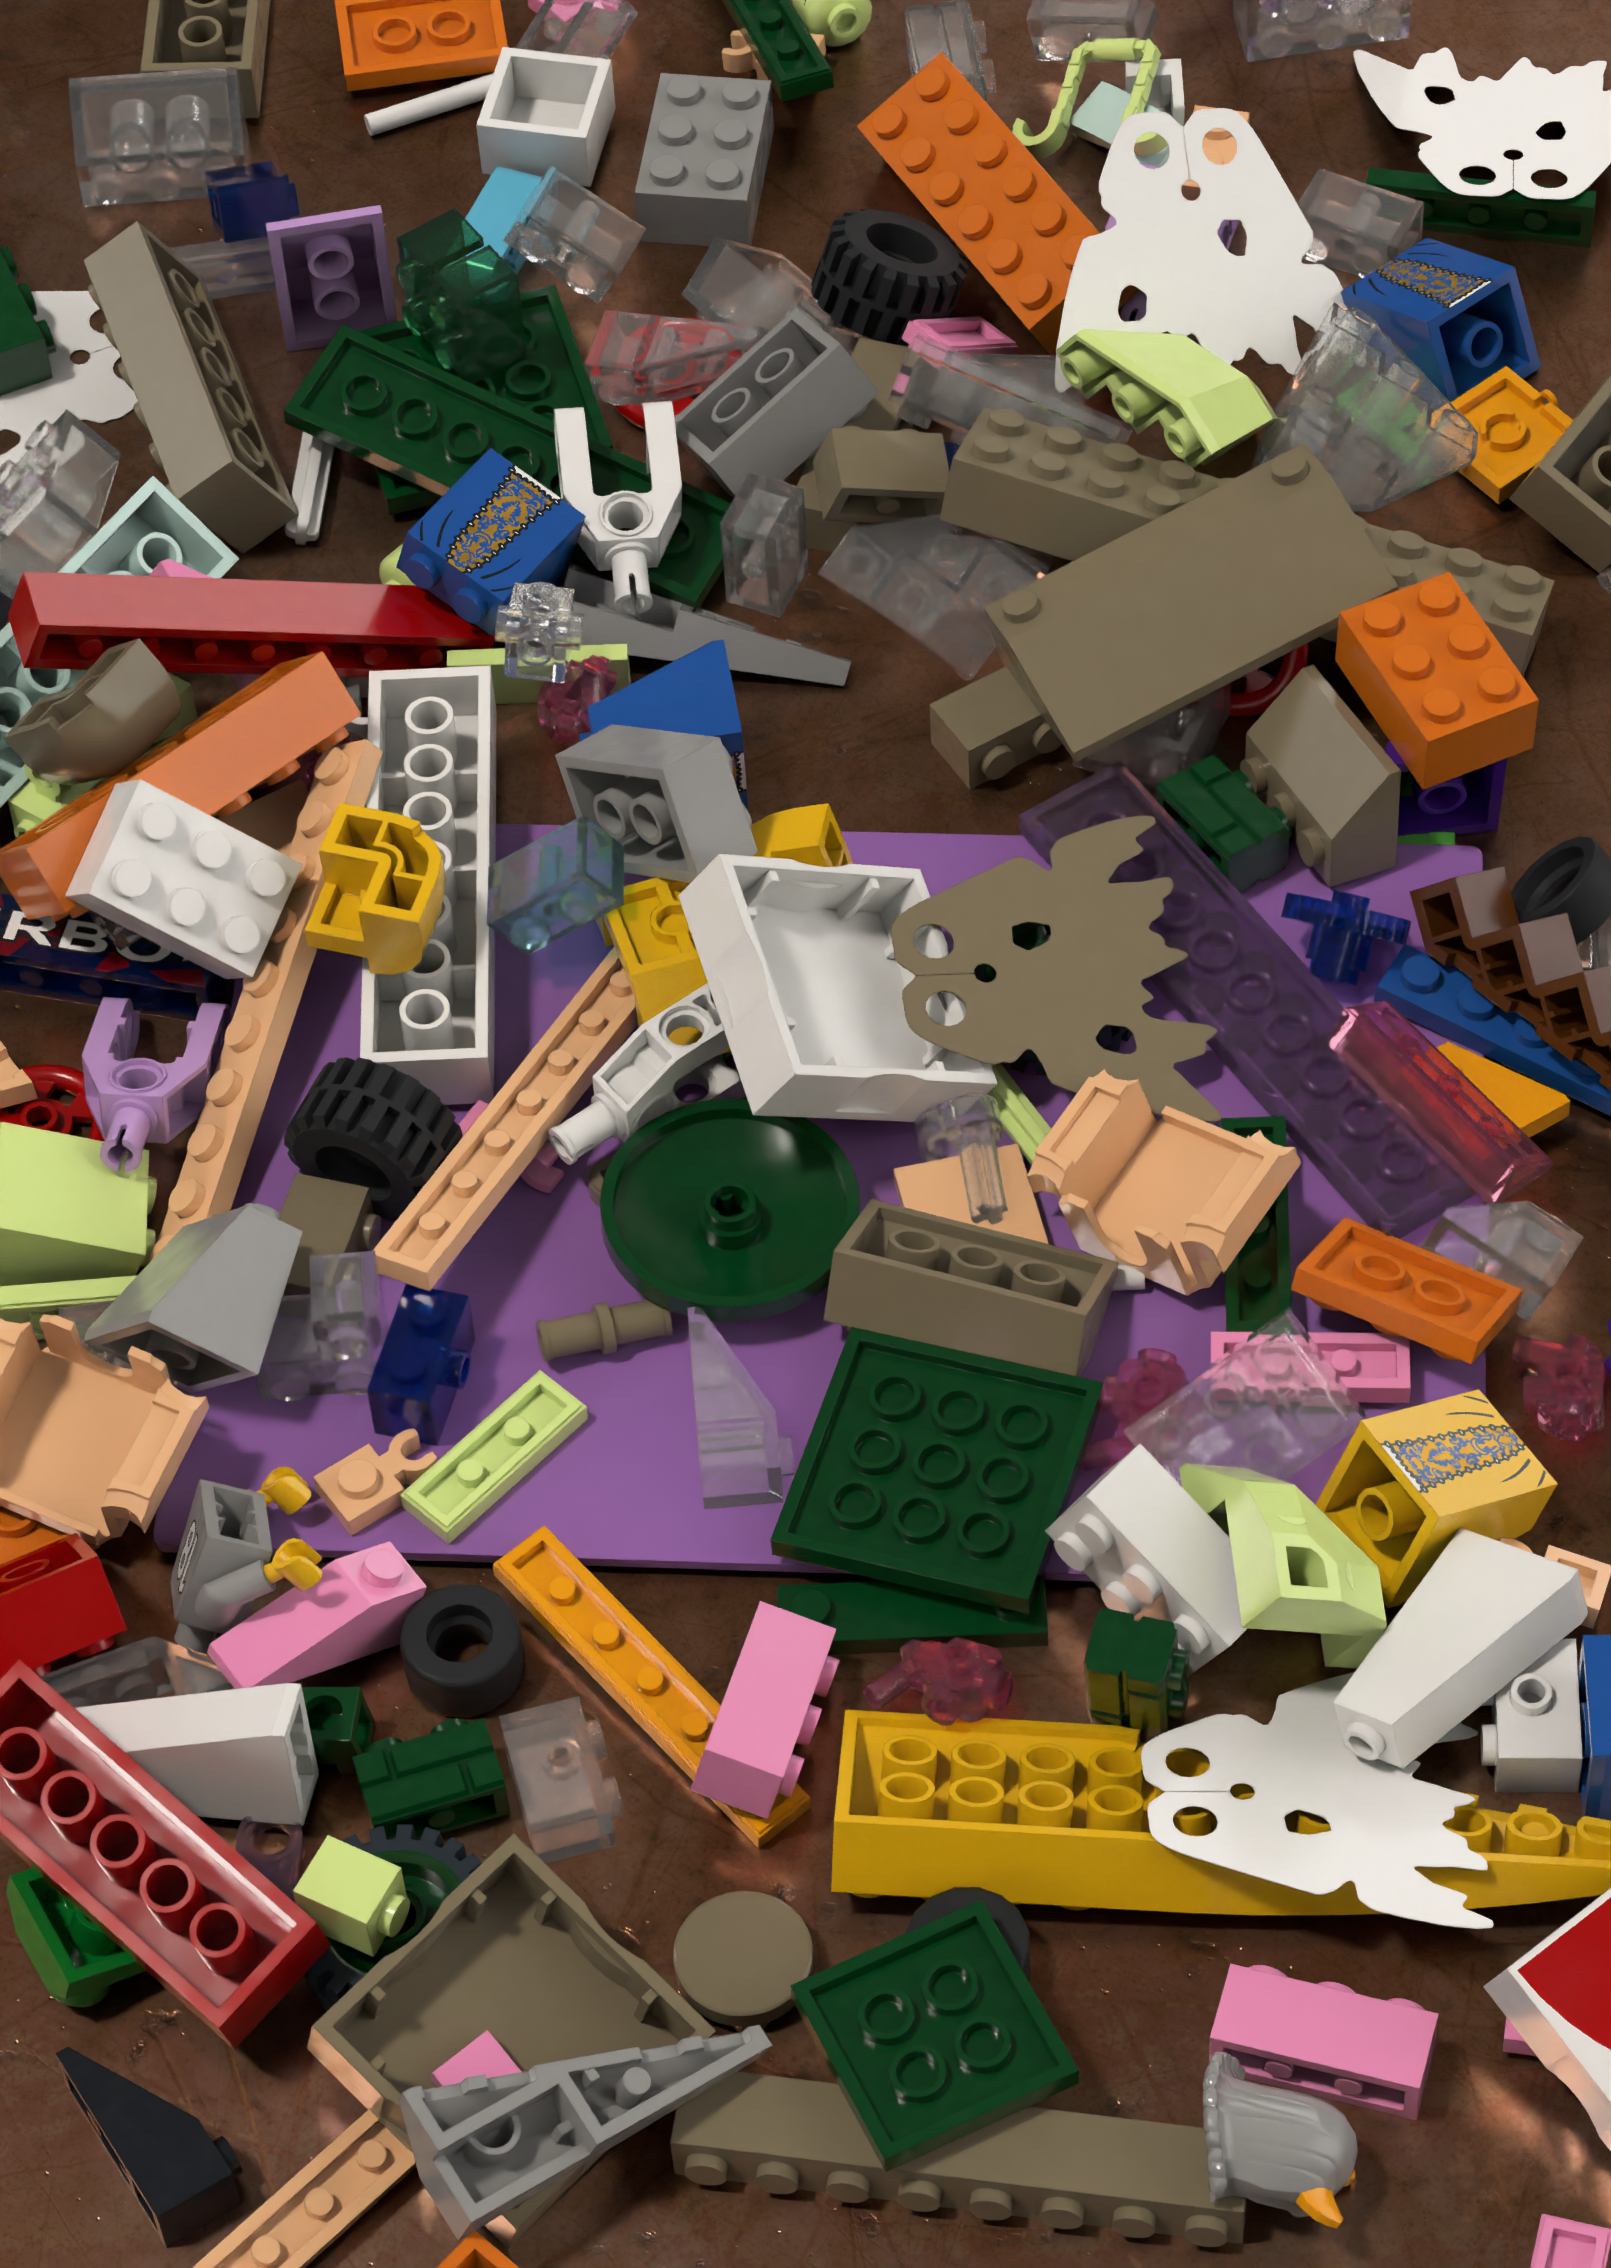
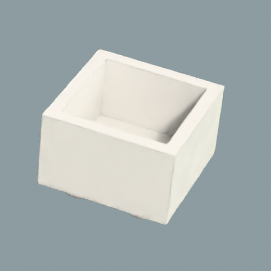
M502 47L476 124L482 174L491 175L496 167L502 166L552 179L556 183L591 187L616 109L611 60Z

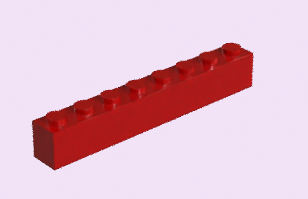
M23 571L8 612V618L24 668L88 670L108 648L140 638L167 672L263 675L282 662L323 651L338 677L369 678V671L447 668V651L491 649L495 641L494 635L491 636L476 624L465 621L456 613L454 608L427 589L416 585Z

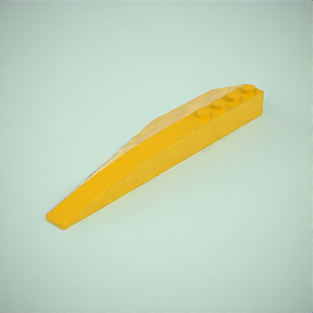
M845 1709L834 1815L831 1892L852 1893L863 1898L891 1895L921 1897L924 1900H928L930 1897L954 1887H980L1002 1895L1014 1906L1020 1903L1057 1905L1068 1910L1077 1911L1088 1908L1227 1915L1322 1916L1386 1914L1370 1909L1358 1899L1356 1887L1352 1881L1346 1882L1334 1892L1315 1895L1176 1852L1158 1843L1151 1835L1147 1810L1148 1804L1163 1794L1164 1791L1147 1782L1143 1776L1141 1751L1146 1743L1140 1742L1141 1730L1117 1725ZM1182 1748L1170 1752L1165 1762L1170 1771L1183 1777H1196L1204 1774L1210 1766L1209 1759L1205 1754L1190 1748ZM1236 1784L1230 1789L1232 1796L1237 1799H1250L1255 1794L1253 1787L1248 1784ZM1464 1793L1475 1797L1476 1800L1469 1805L1456 1807L1454 1809V1817L1442 1825L1446 1829L1464 1837L1468 1842L1469 1850L1480 1854L1487 1861V1870L1480 1871L1457 1867L1414 1868L1432 1883L1467 1895V1899L1463 1903L1465 1909L1599 1896L1611 1888V1821L1584 1816L1577 1822V1826L1561 1823L1556 1816L1547 1813V1808L1520 1803L1517 1812L1512 1814L1478 1807L1479 1795ZM1186 1807L1177 1811L1173 1816L1175 1828L1189 1836L1208 1835L1216 1829L1218 1824L1216 1816L1209 1810L1201 1807ZM1296 1810L1284 1817L1289 1832L1311 1835L1331 1831L1330 1824L1324 1818L1315 1814Z

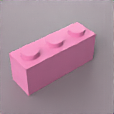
M759 1602L690 1791L766 1819L769 1817L777 1793L791 1797L805 1759L792 1754L794 1746L797 1743L809 1747L822 1708L810 1704L812 1696L816 1694L826 1698L840 1661L827 1655L836 1632L835 1628L768 1603Z
M1230 1963L1210 2035L1209 2061L1215 2052H1226L1239 2060V2067L1245 2068V2079L1417 2121L1436 2046L1439 2013L1426 2011L1421 2005L1407 1999L1392 1998L1385 2001L1356 1994L1351 1988L1336 1982L1326 1981L1314 1984L1289 1978L1283 1972L1270 1966L1253 1965L1248 1968Z

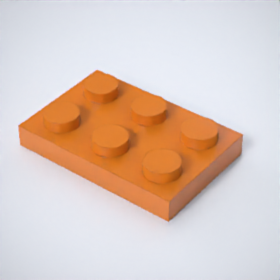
M334 0L347 92L492 73L495 71L502 47H508L500 0Z
M1344 1217L1297 1266L1291 1290L1310 1297L1316 1305L1332 1311L1341 1310L1370 1322L1376 1330L1384 1334L1404 1336L1430 1347L1435 1354L1442 1358L1454 1361L1462 1360L1471 1365L1517 1312L1523 1289L1347 1217Z

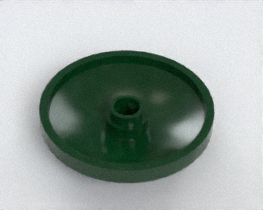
M746 1099L701 1101L678 1107L652 1119L632 1134L619 1148L609 1164L601 1188V1231L608 1254L624 1279L643 1296L663 1308L695 1319L715 1322H743L764 1319L782 1314L802 1305L829 1285L833 1251L860 1215L859 1187L853 1168L842 1149L825 1131L804 1117L753 1115Z

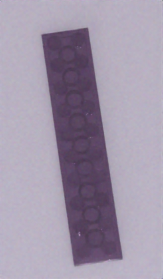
M1120 760L1019 815L1020 833L1051 868L1050 850L1056 841L1062 837L1121 818L1134 816H1153L1156 823L1154 826L1136 837V841L1141 845L1143 851L1139 855L1120 864L1108 881L1113 884L1144 882L1162 877H1170L1172 879V891L1162 901L1164 912L1150 924L1149 929L1160 934L1164 938L1166 946L1182 950L1188 954V957L1149 977L1150 980L1188 1022L1206 1024L1217 1029V1033L1206 1043L1271 1116H1286V1133L1369 1227L1382 1231L1386 1236H1394L1401 1239L1491 1186L1492 1170Z

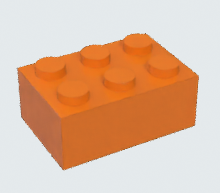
M1450 572L1339 612L1335 661L1422 790L1533 748L1539 699Z

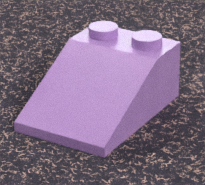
M381 205L266 223L287 352L327 346L342 324L359 331L398 321Z

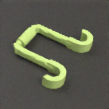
M1139 38L1096 39L1095 42H1088L1087 40L1072 51L1055 109H1052L1046 129L1041 134L1033 136L1034 134L1027 123L1017 118L1013 125L1012 133L1035 159L1045 158L1055 153L1063 145L1071 124L1070 117L1073 105L1076 101L1086 63L1091 59H1095L1098 62L1140 60L1143 57L1129 104L1125 106L1120 125L1130 115L1144 113L1161 56L1159 49L1149 38L1147 40H1140ZM1144 133L1138 137L1134 146V153L1141 156L1154 155L1162 151L1168 144L1157 133Z

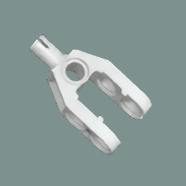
M672 401L642 403L641 407L644 411L646 469L647 473H651L652 490L648 493L623 490L607 496H598L593 492L584 407L554 409V434L561 499L586 516L577 543L598 571L612 570L615 594L614 606L619 613L631 615L629 600L631 593L635 595L636 614L644 613L652 607L653 598L650 593L648 568L658 567L681 517L682 480ZM621 528H630V529H633V530H630V531H621V530H618V529H621Z
M708 983L643 1023L593 1075L594 1096L591 1098L592 1104L562 1124L548 1130L550 1134L548 1137L552 1147L566 1164H573L577 1161V1158L612 1136L625 1143L632 1134L652 1119L678 1107L692 1104L680 1101L675 1095V1092L686 1084L702 1085L708 1090V1094L697 1102L715 1099H743L746 1097L738 1070L731 1069L725 1064V1060L732 1052L718 1055L729 1048V1044ZM688 1026L698 1029L703 1034L697 1042L691 1045H678L668 1038L675 1029Z

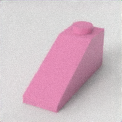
M388 1541L335 1559L321 1569L322 1577L313 1587L305 1591H300L293 1587L211 1642L207 1654L234 1689L292 1683L399 1645L403 1620L413 1605L424 1597L427 1586L394 1545Z

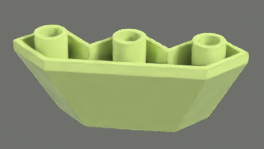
M1083 329L1055 350L1061 359L1060 365L1065 378L1073 387L1081 391L1086 400L1109 388L1116 412L1125 422L1132 425L1137 435L1160 422L1164 428V437L1170 450L1193 468L1199 464L1202 466L1208 464L1277 419L1276 414L1261 390L1248 376L1185 335Z
M1185 1463L1181 1466L1179 1471L1182 1488L1230 1536L1242 1628L1320 1633L1325 1666L1358 1668L1387 1629L1378 1566L1294 1484L1246 1468Z

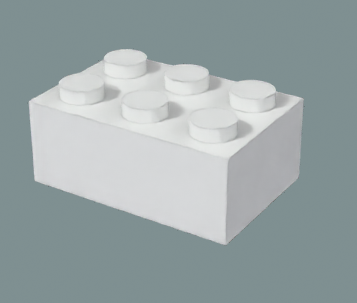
M138 779L115 784L64 897L225 979L253 977L303 864L157 787Z
M1141 1444L1136 1446L1095 1481L1045 1530L1055 1541L1054 1547L1060 1558L1074 1570L1083 1571L1101 1590V1597L1109 1609L1131 1613L1134 1616V1620L1138 1622L1143 1616L1174 1622L1175 1629H1177L1178 1649L1190 1651L1186 1677L1230 1647L1248 1629L1242 1628L1230 1537Z

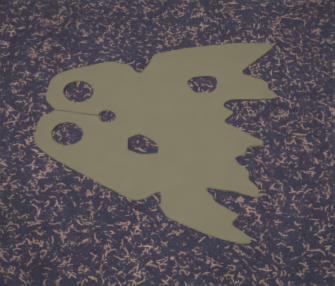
M1153 816L1121 818L1062 837L1056 841L1050 850L1052 865L1050 871L1045 870L1032 860L1014 857L919 902L894 920L891 927V938L896 961L916 976L902 991L905 1017L910 1029L924 1040L986 1064L1012 1063L1026 1050H1032L1043 1065L1050 1082L1074 1093H1078L1089 1076L1094 1077L1105 1069L1107 1074L1115 1079L1127 1081L1139 1079L1152 1109L1151 1113L1164 1116L1161 1112L1165 1106H1169L1205 1122H1218L1222 1118L1221 1113L1174 1069L1175 1063L1205 1054L1207 1050L1206 1042L1217 1033V1029L1206 1024L1152 1018L1142 1009L1144 1004L1152 1001L1154 998L1142 986V980L1188 957L1186 952L1166 946L1164 938L1149 929L1150 924L1164 912L1162 901L1172 891V879L1170 877H1162L1144 882L1113 884L1108 882L1120 864L1139 855L1143 851L1141 845L1136 841V837L1154 826L1156 821ZM1027 922L1049 925L1051 935L1044 944L1031 950H1025L1013 943L1012 927ZM926 925H938L946 929L954 941L952 951L947 956L937 959L921 954L914 944L916 931ZM981 964L990 965L996 971V978L992 982H981L974 974L975 968ZM938 992H951L957 995L966 1007L964 1019L952 1026L940 1025L934 1022L926 1011V1002L929 997ZM1105 1025L1126 1027L1133 1033L1137 1048L1131 1054L1103 1049L1097 1043L1096 1036Z

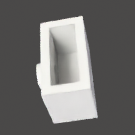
M1562 1639L1481 1705L1491 1706L1492 1724H1481L1480 1751L1481 1765L1494 1766L1495 1792L1578 1793L1583 1758L1576 1639Z

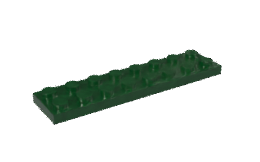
M344 324L340 326L283 410L286 424L440 496H443L491 448L561 498L554 421ZM587 437L592 486L595 495L607 496L623 490L648 493L652 490L651 473H647L645 463ZM682 481L681 517L658 567L648 568L650 592L694 607L693 611H696V608L701 606L751 527V512ZM621 528V529H618V530H621V531H630V530H633V529H630V528ZM576 543L572 557L595 567L580 545ZM612 570L603 571L612 575Z

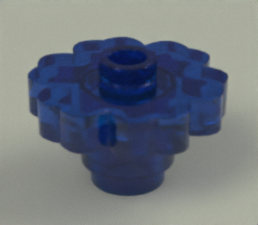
M1336 890L1333 891L1331 901L1287 892L1281 917L1312 925L1305 955L1306 959L1311 960L1307 975L1357 986L1360 971L1367 972L1374 940L1406 946L1412 921L1368 910L1370 898Z

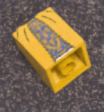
M1477 1389L1361 1420L1315 1505L1378 1566L1383 1602L1387 1608H1391L1409 1599L1460 1528L1500 1541V1538L1515 1539L1532 1529L1558 1483L1484 1394Z

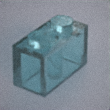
M584 815L488 866L487 925L527 955L624 905V846Z

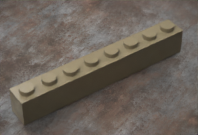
M737 2071L676 2108L670 2141L674 2174L685 2175L689 2180L703 2185H720L727 2180L756 2184L762 2190L775 2194H790L797 2189L824 2192L836 2200L847 2203H859L868 2198L897 2201L905 2208L921 2212L934 2211L939 2207L969 2210L973 2215L987 2220H1004L1010 2216L1041 2219L1045 2224L1059 2229H1075L1084 2224L1113 2228L1117 2233L1132 2238H1146L1157 2233L1182 2236L1189 2242L1204 2247H1217L1224 2245L1226 2242L1243 2244L1248 2198L1230 2196L1220 2198L1215 2204L1210 2203L1208 2182L1209 2150L1206 2146L1205 2131L1202 2127L1027 2107L885 2172L837 2083Z

